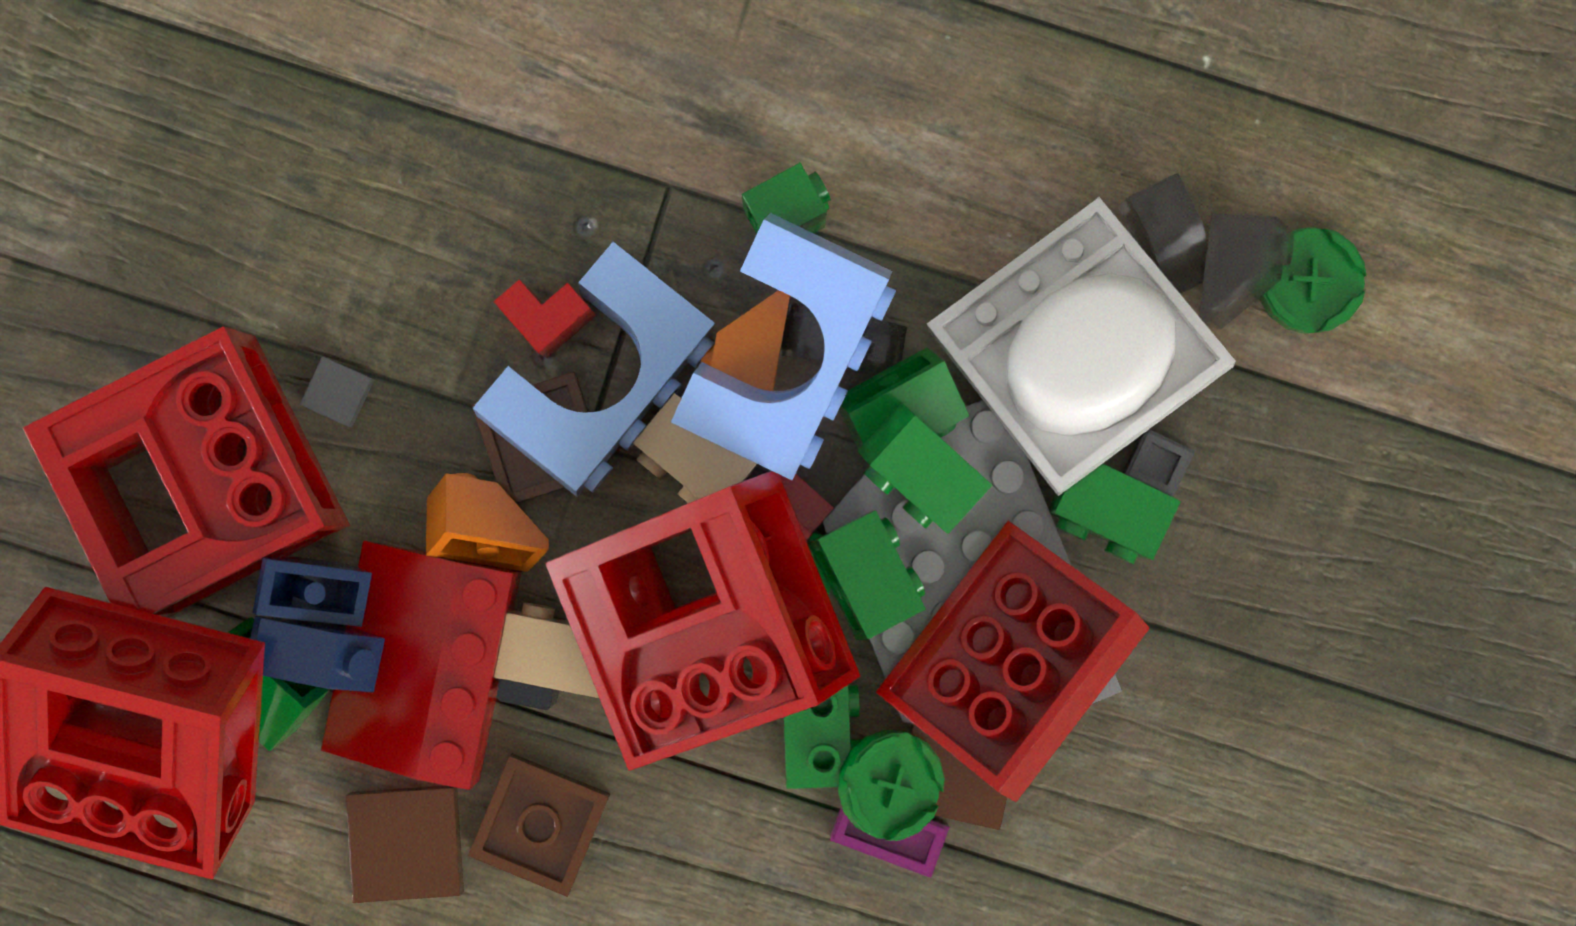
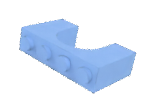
M770 213L763 220L740 272L798 299L810 309L819 322L824 337L825 352L822 366L810 380L796 388L785 391H767L753 387L702 362L694 371L671 423L793 480L799 465L808 469L811 468L824 439L814 434L823 416L834 420L848 391L838 386L847 367L858 371L871 344V340L862 336L871 316L882 321L896 290L886 286L892 274L891 270Z
M614 242L611 243L578 282L579 293L620 326L634 342L640 357L641 368L637 381L631 391L620 402L607 409L588 413L575 412L551 401L508 366L473 407L479 419L576 497L585 488L593 493L602 484L613 469L607 463L609 458L619 446L628 451L634 445L633 442L647 426L641 421L654 404L661 409L680 388L681 383L675 378L689 363L696 368L701 363V359L706 352L715 345V342L709 338L713 333L715 323Z

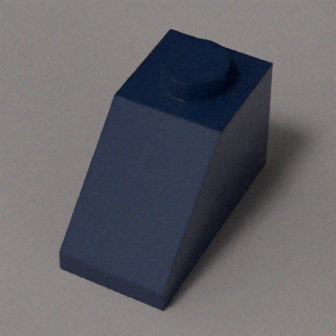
M266 557L262 559L252 613L262 616L362 627L372 573L347 563L301 557Z
M255 616L250 639L265 642L263 676L326 689L374 692L385 638L348 625Z

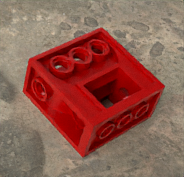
M223 326L23 427L109 602L112 604L168 618L259 572L263 558L288 557L350 526L256 336ZM222 396L221 406L219 407V400ZM245 443H246L247 453H246V456H245V458H244V456H243V447H244V445H245ZM146 450L188 533L150 552L108 469ZM269 490L272 495V503L270 508L268 507L266 501Z
M773 471L719 490L545 563L628 771L817 706L861 676L780 475ZM692 531L716 593L675 608L651 547ZM745 658L752 665L753 674L751 680L747 678L744 672ZM701 673L705 674L709 681L710 688L707 696L702 693L699 686Z
M45 586L0 643V825L213 880L255 803L265 642ZM45 786L60 791L68 800L54 797L46 790ZM105 801L115 805L119 809H115L109 806L107 803H105ZM154 815L169 818L177 827H168L161 824Z

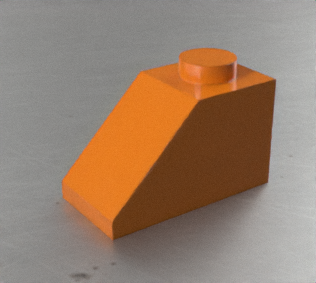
M778 290L718 331L715 345L702 357L701 363L703 362L758 389L774 391L791 296Z
M446 473L427 497V556L528 572L549 550V539L496 482L480 480L469 473Z

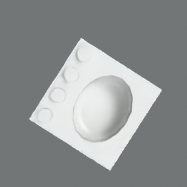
M1100 197L927 323L928 331L1058 496L1233 368L1236 362Z

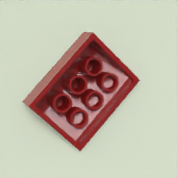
M1008 520L880 685L876 693L997 792L1017 802L1150 628L1137 612Z
M363 540L358 568L371 572L372 575L362 627H351L385 638L374 692L333 689L321 751L412 779L470 790L481 778L500 681L499 678H494L506 615L515 608L522 571L427 556L426 552Z

